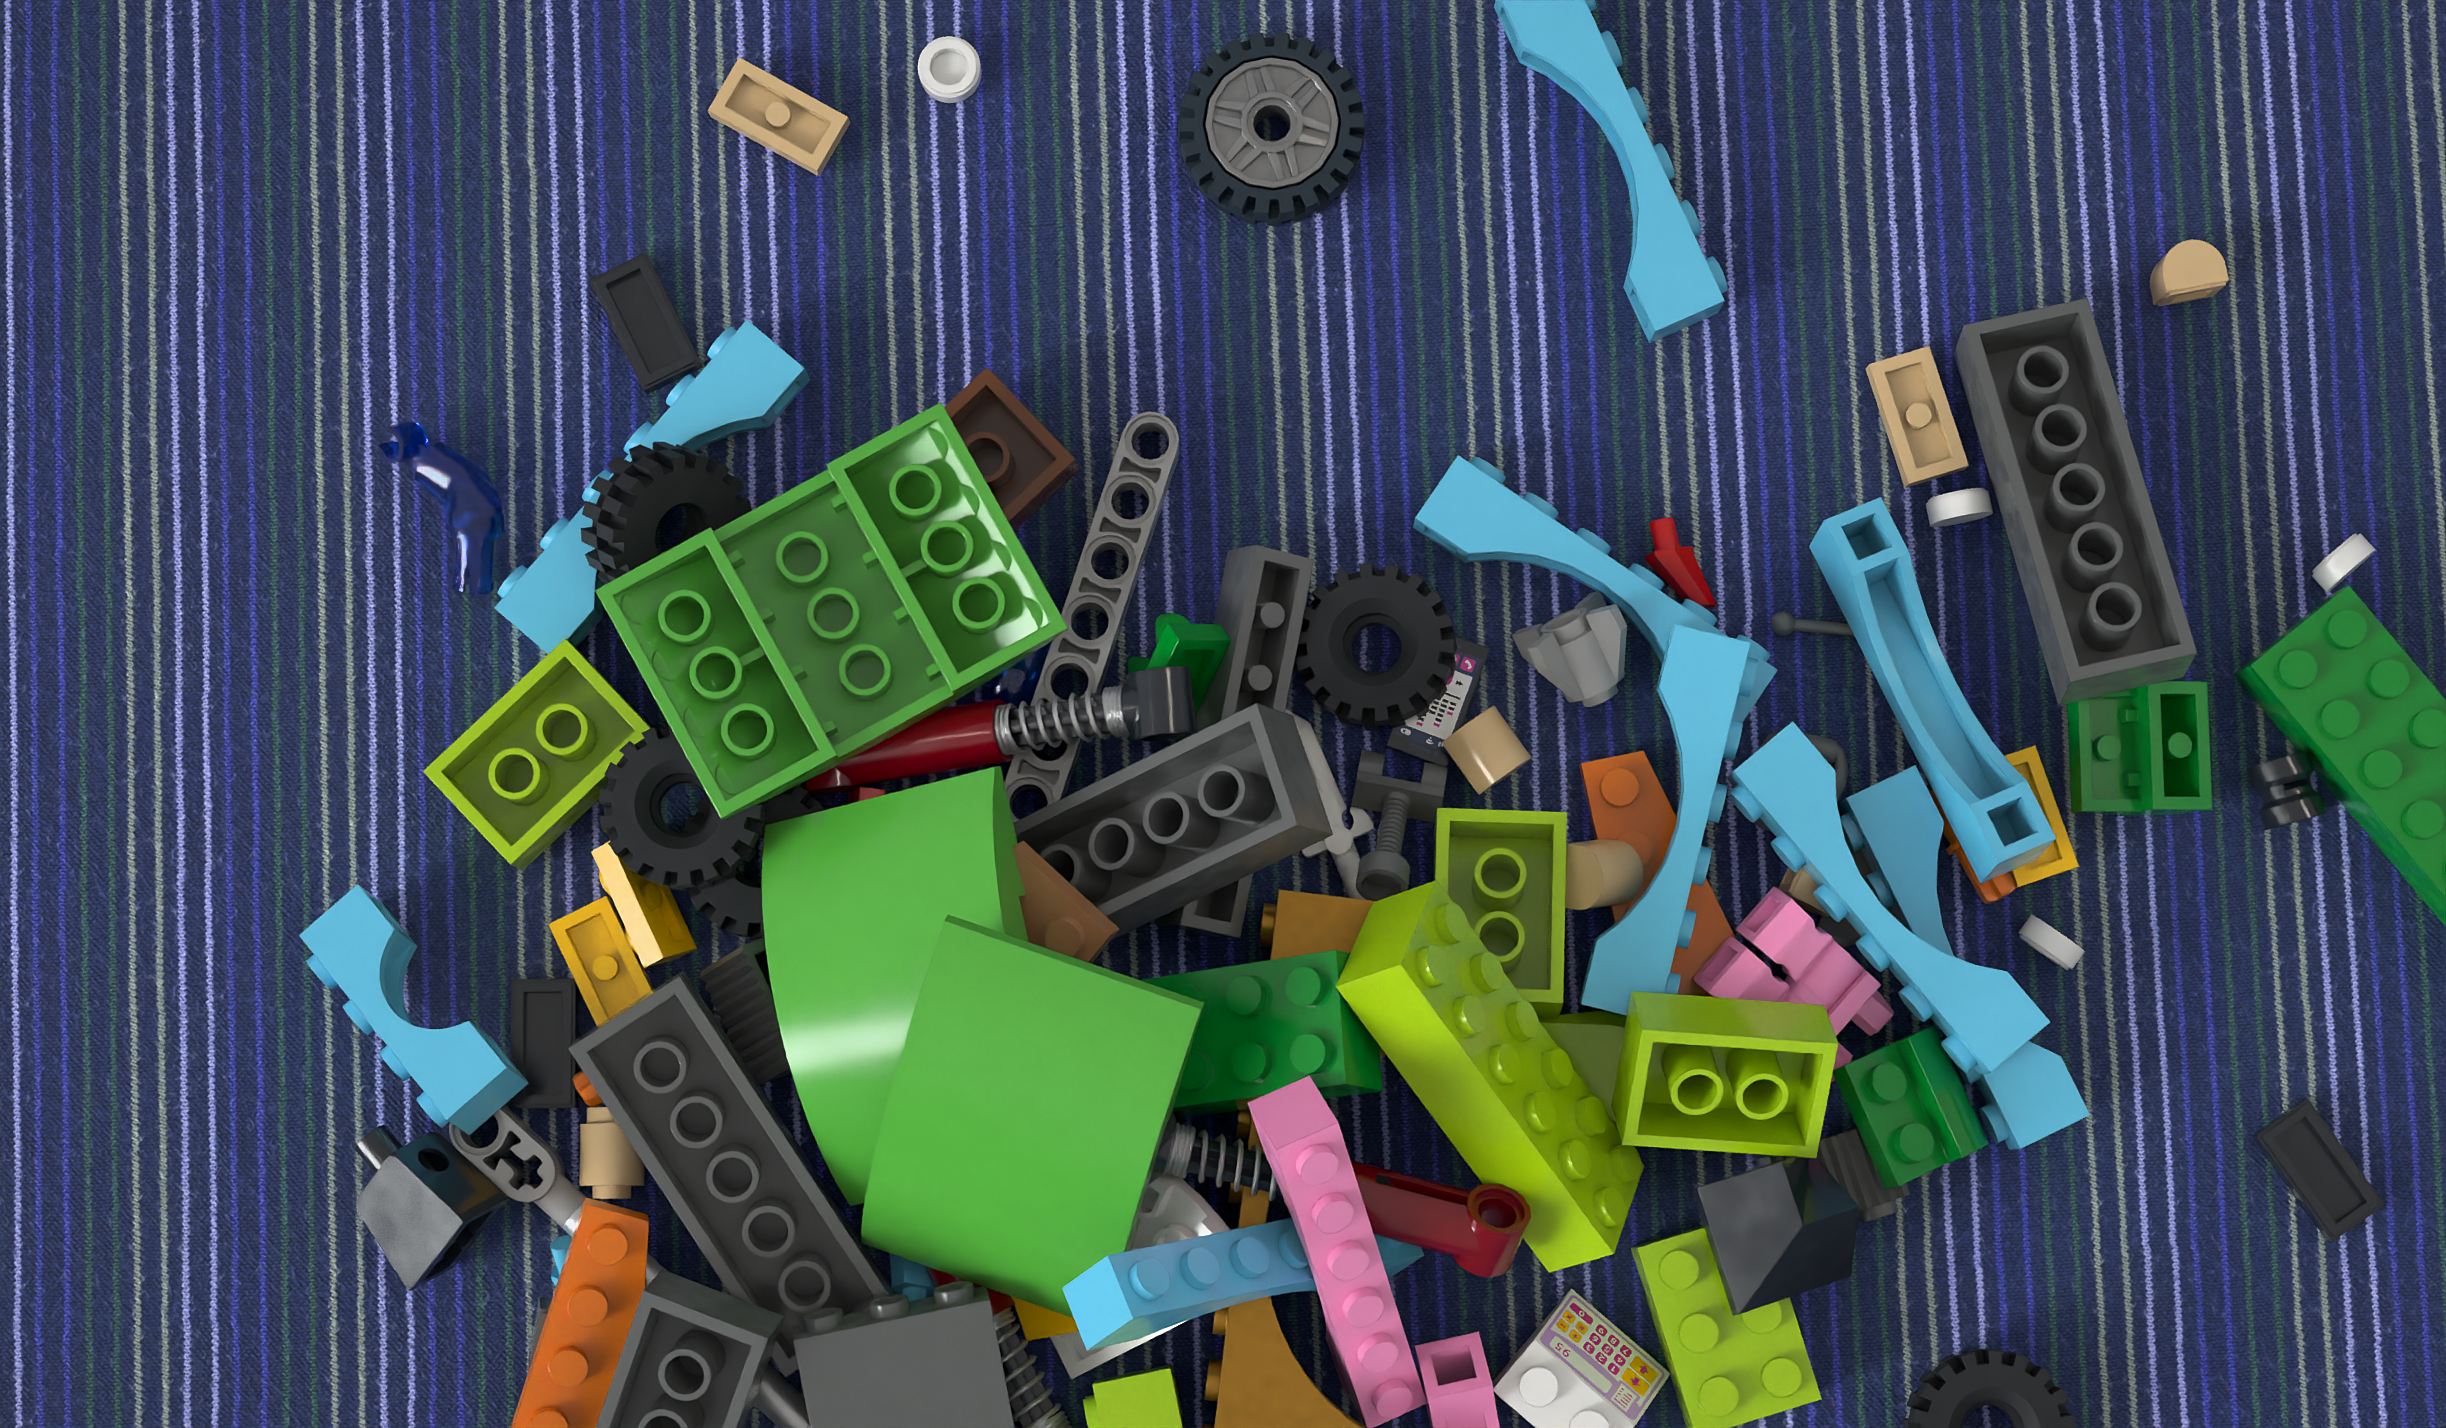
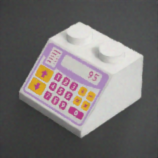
M1570 1289L1492 1381L1494 1393L1535 1428H1634L1671 1373L1573 1289Z

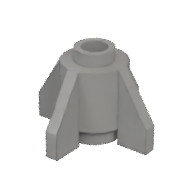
M1600 591L1589 593L1575 606V609L1556 616L1543 625L1541 623L1519 629L1512 635L1522 658L1559 688L1568 702L1582 701L1584 707H1592L1607 701L1618 693L1619 690L1616 684L1625 676L1627 625L1617 604L1607 606Z

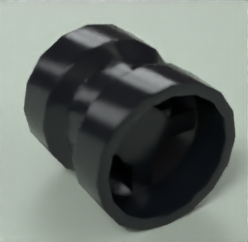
M2308 751L2246 769L2251 788L2259 791L2263 806L2259 814L2264 831L2327 813L2322 794L2313 790L2310 781L2314 768Z

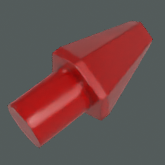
M1668 517L1650 522L1649 526L1655 551L1645 556L1646 561L1684 601L1685 599H1690L1705 609L1717 606L1693 554L1692 546L1680 547L1674 518Z

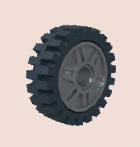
M1263 32L1250 34L1247 41L1239 42L1237 38L1225 44L1224 50L1219 54L1214 51L1204 60L1201 70L1195 71L1181 103L1178 123L1179 143L1186 170L1192 182L1195 181L1199 192L1208 201L1212 200L1215 202L1220 211L1229 216L1232 213L1241 217V221L1255 224L1256 221H1265L1267 226H1281L1282 221L1292 220L1293 223L1306 220L1310 213L1316 211L1318 214L1329 207L1330 202L1343 193L1350 179L1354 176L1361 159L1365 139V117L1362 99L1358 88H1355L1352 76L1345 66L1341 68L1336 62V57L1327 49L1323 51L1315 48L1313 41L1301 37L1300 41L1290 39L1289 33L1275 32V37H1264ZM1274 117L1284 121L1289 128V132L1281 140L1271 142L1260 138L1254 128L1264 118Z

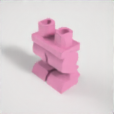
M1775 886L1771 888L1735 930L1772 961L1782 964V971L1787 975L1786 978L1782 980L1777 975L1773 976L1771 969L1731 935L1692 978L1693 981L1713 997L1824 1005L1836 1036L1850 1020L1866 1034L1872 1036L1881 1030L1894 1013L1883 996L1877 991L1882 984L1865 971L1830 934L1821 927H1815L1814 920L1791 897ZM1840 1043L1838 1044L1834 1069L1851 1062L1853 1057ZM1832 1075L1831 1082L1835 1081L1834 1075Z

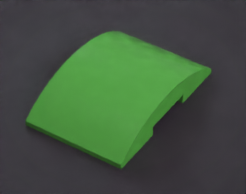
M941 402L826 464L828 469L745 515L715 531L710 527L595 590L721 820L777 796L894 736L996 677L1068 630L1061 614Z
M1000 766L765 825L762 854V911L766 955L777 1019L786 1056L808 1123L835 1182L850 1206L865 1202L874 1151L889 1092L920 989L947 915L949 914L1029 942L1019 897L1026 896L1012 849L1018 842Z
M948 914L944 920L920 989L885 1107L865 1195L861 1243L1074 1318L1062 1288L1107 1255L1132 1250L1141 1220L1139 1219L1164 1130L1174 1108L1204 1002Z

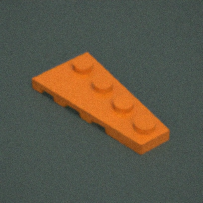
M1644 751L1594 760L1579 765L1595 840L1613 839L1629 844L1639 855L1643 867V882L1637 896L1628 903L1609 906L1613 925L1626 914L1646 891L1664 860L1676 826L1677 817ZM1705 878L1703 886L1691 884L1686 909L1696 911L1694 928L1688 949L1676 947L1670 972L1681 975L1677 993L1679 995L1713 997L1693 981L1692 978L1730 935L1735 938Z
M585 1197L510 1428H596L640 1298L645 1289L649 1232L648 1214Z

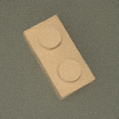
M740 57L737 59L708 109V113L713 119L817 176L821 175L850 125L849 118Z
M1930 346L1869 364L1866 372L1904 487L1907 488L1965 470L1969 464Z

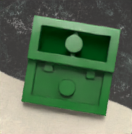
M2164 681L2067 703L2071 814L2154 816L2212 810L2207 682Z
M1935 1024L1913 1032L1833 1070L1834 1078L1885 1190L1903 1185L1989 1144L1955 1067L1941 1045L1942 1039Z

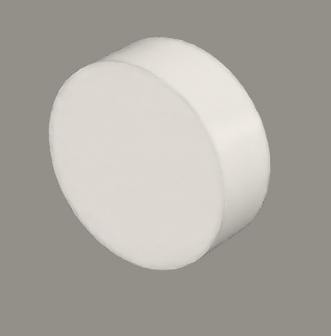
M946 36L935 39L923 49L918 60V74L924 90L932 98L940 102L956 103L963 101L971 96L979 86L982 75L979 56L976 50L961 38Z
M1971 488L1942 494L1929 499L1926 503L1931 527L1965 523L1993 514L1989 491L1985 490V488Z
M2355 533L2313 569L2312 572L2314 574L2312 577L2326 592H2329L2367 560L2376 549L2361 533L2358 535Z
M2032 914L2018 932L2020 934L2019 938L2065 970H2072L2085 952L2070 939Z

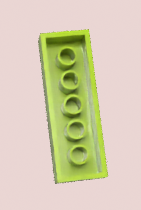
M1437 880L1373 902L1336 984L1338 991L1482 1184H1501L1514 1189L1524 1197L1530 1206L1531 1219L1523 1239L1549 1273L1614 1254L1644 1169L1636 1148L1630 1145H1622L1618 1129L1607 1115L1602 1101L1587 1088L1574 1070L1567 1053L1563 1049L1558 1048L1538 1020L1533 1006L1521 997L1503 972L1498 958L1487 950L1468 924L1464 911L1458 904L1452 902Z

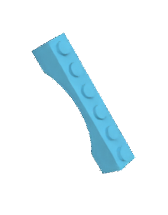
M1495 0L1494 9L1519 63L1547 76L1575 97L1600 125L1617 154L1628 185L1633 218L1631 259L1623 288L1649 344L1718 314L1725 301L1722 293L1728 291L1725 276L1717 260L1713 256L1705 259L1695 238L1701 234V227L1696 213L1688 200L1679 202L1669 182V180L1675 178L1670 157L1661 143L1653 146L1643 124L1649 121L1643 99L1635 87L1626 89L1617 70V67L1622 66L1623 62L1616 41L1608 30L1600 33L1591 14V11L1597 8L1596 1Z
M748 320L738 330L729 327L710 347L707 356L712 360L699 375L694 378L691 374H688L673 388L666 399V404L670 408L653 426L650 422H646L630 437L624 447V451L628 454L624 460L631 462L632 458L629 449L640 444L653 450V442H667L674 446L678 444L696 452L706 445L737 433L768 428L807 385L810 378L803 366ZM606 469L598 474L585 489L582 499L596 504L600 492L591 488L598 476L609 481L614 473H610ZM584 506L571 521L565 517L557 521L545 534L540 543V547L544 549L542 554L528 569L523 565L515 569L498 590V595L502 599L494 608L547 654L565 638L577 648L603 618L604 606L595 590L605 584L597 577L601 571L591 567L585 556L586 553L595 548L581 541V528L592 527L593 522L592 519L582 515Z
M1458 455L1415 517L1414 529L1465 563L1498 560L1533 564L1568 575L1595 591H1600L1601 595L1612 604H1617L1619 610L1627 615L1645 637L1661 666L1670 630L1674 624L1728 637L1713 627L1717 622V618L1707 609L1690 599H1685L1682 605L1661 592L1664 582L1655 574L1635 563L1627 569L1608 556L1611 547L1604 540L1584 528H1579L1575 534L1555 520L1559 513L1553 506L1530 492H1527L1524 498H1521L1502 485L1506 479L1502 472L1479 457H1474L1471 463ZM1739 634L1736 639L1751 643L1748 657L1758 659V667L1750 697L1738 695L1732 717L1734 721L1743 722L1778 670L1767 663L1771 656L1767 650L1755 641Z
M1879 497L1824 520L1809 547L1980 884L2037 860L2054 842L2056 836L2027 780L2008 762L1992 742L1957 685L1928 619L1917 585L1910 553L1882 498Z
M1677 624L1671 627L1656 690L1670 718L1679 753L1681 791L1676 826L1664 860L1644 894L1618 922L1594 939L1579 1000L1582 1005L1627 1016L1631 991L1666 994L1678 993L1681 975L1670 972L1676 947L1688 949L1691 940L1696 911L1686 909L1691 884L1703 886L1712 848L1701 846L1707 821L1719 823L1727 793V785L1717 783L1722 758L1734 760L1743 727L1742 722L1734 721L1732 717L1738 695L1750 697L1758 667V659L1748 657L1750 642Z
M1793 721L1726 778L1734 787L1728 795L1739 811L1753 823L1760 818L1776 836L1770 843L1776 854L1792 871L1797 872L1803 868L1819 886L1813 892V895L1821 907L1837 922L1841 921L1844 917L1861 936L1855 943L1863 956L1879 972H1882L1887 967L1904 986L1898 992L1904 1004L1922 1022L1931 1018L1947 1036L1941 1042L1942 1047L1963 1071L1968 1072L1974 1068L1979 1075L1993 1072L2050 1023L2049 1019L2007 971L1974 965L1939 951L1905 928L1880 903L1859 873L1845 841L1837 807L1836 772Z
M1916 765L1838 803L1843 814L1840 816L1841 825L1849 850L1854 853L1861 849L1872 873L1864 876L1865 882L1885 908L1890 907L1892 913L1896 914L1899 922L1910 932L1939 951L1954 956L1942 925L1937 895L1938 850L1944 821ZM2031 1041L2025 1043L1993 1072L1979 1075L1974 1068L1965 1072L1955 1063L1966 1084L1969 1085L1976 1082L1987 1104L1979 1110L1991 1137L1996 1143L2005 1140L2009 1150L2021 1149L2090 1115L2062 1057Z
M1292 1218L1107 1255L1062 1288L1087 1351L1137 1340L1170 1326L1236 1304L1290 1292L1318 1291ZM1374 1235L1388 1279L1424 1256L1419 1246Z

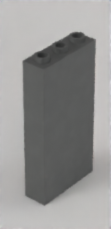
M971 1281L952 1282L935 1288L934 1297L910 1302L905 1294L884 1296L869 1302L870 1310L843 1315L842 1308L821 1309L806 1314L803 1317V1324L792 1326L793 1343L810 1428H1015L986 1286L973 1288Z

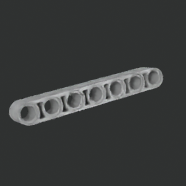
M1145 412L1137 414L1128 421L1122 432L1061 613L1068 630L1052 640L1030 706H1035L1039 698L1045 704L1052 703L1054 696H1056L1052 691L1053 681L1060 672L1067 669L1079 670L1088 678V688L1080 698L1086 697V693L1089 690L1095 695L1100 694L1179 457V436L1176 426L1168 417L1160 413ZM1148 431L1164 435L1169 443L1165 454L1153 460L1144 459L1133 450V443L1136 438ZM1129 490L1142 493L1149 502L1146 512L1141 517L1133 520L1124 519L1113 510V502L1116 497L1122 492ZM1117 550L1123 553L1129 561L1126 572L1113 580L1099 577L1093 570V562L1101 552ZM1088 609L1104 613L1109 620L1106 632L1094 640L1082 639L1072 630L1073 621L1076 616ZM1079 737L1075 744H1068L1064 755L1054 761L1039 759L1033 753L1031 746L1024 753L1014 754L1004 782L1013 823L1019 819L1013 815L1012 802L1016 795L1023 790L1036 789L1042 792L1047 798V806L1065 798L1084 741Z

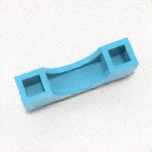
M357 884L299 935L313 953L306 960L308 966L331 990L337 985L340 986L350 999L342 1006L347 1015L365 1034L369 1035L374 1030L387 1045L379 1052L381 1057L402 1080L406 1081L411 1076L424 1091L416 1100L429 1117L441 1128L450 1122L470 1135L529 1084L492 1037L470 1021L444 1029H425L414 1025L405 1007L403 983L408 964L418 946L383 903Z

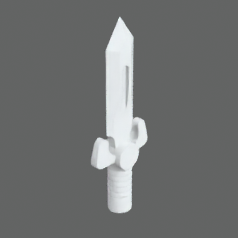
M1285 708V713L1291 714L1294 717L1333 832L1332 836L1303 849L1302 852L1305 857L1311 858L1329 851L1338 872H1340V877L1345 884L1344 886L1349 898L1366 900L1356 889V878L1361 859L1353 839L1371 832L1374 828L1373 822L1363 809L1351 807L1350 813L1353 816L1354 823L1350 830L1345 828L1342 814L1347 808L1312 726L1309 722Z

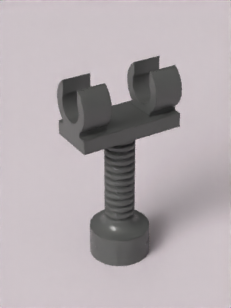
M1362 750L1351 807L1382 813L1375 851L1363 856L1359 863L1356 889L1364 899L1379 901L1408 890L1410 865L1406 859L1400 856L1406 819L1412 818L1435 823L1437 808H1441L1448 766L1424 762L1420 783L1382 776L1385 754Z

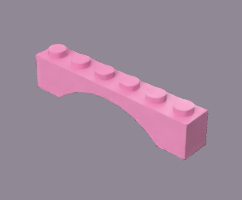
M1310 1075L1248 1102L1264 1153L1288 1207L1314 1277L1326 1321L1327 1332L1325 1338L1339 1380L1366 1428H1374L1427 1404L1337 1119Z

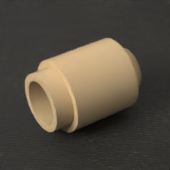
M607 1107L587 1108V1124H580L579 1186H592V1199H631V1186H644L645 1164Z

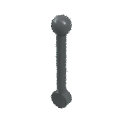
M1785 611L1775 613L1770 622L1773 632L1780 636H1787L1793 631L1854 636L1848 623L1797 619Z

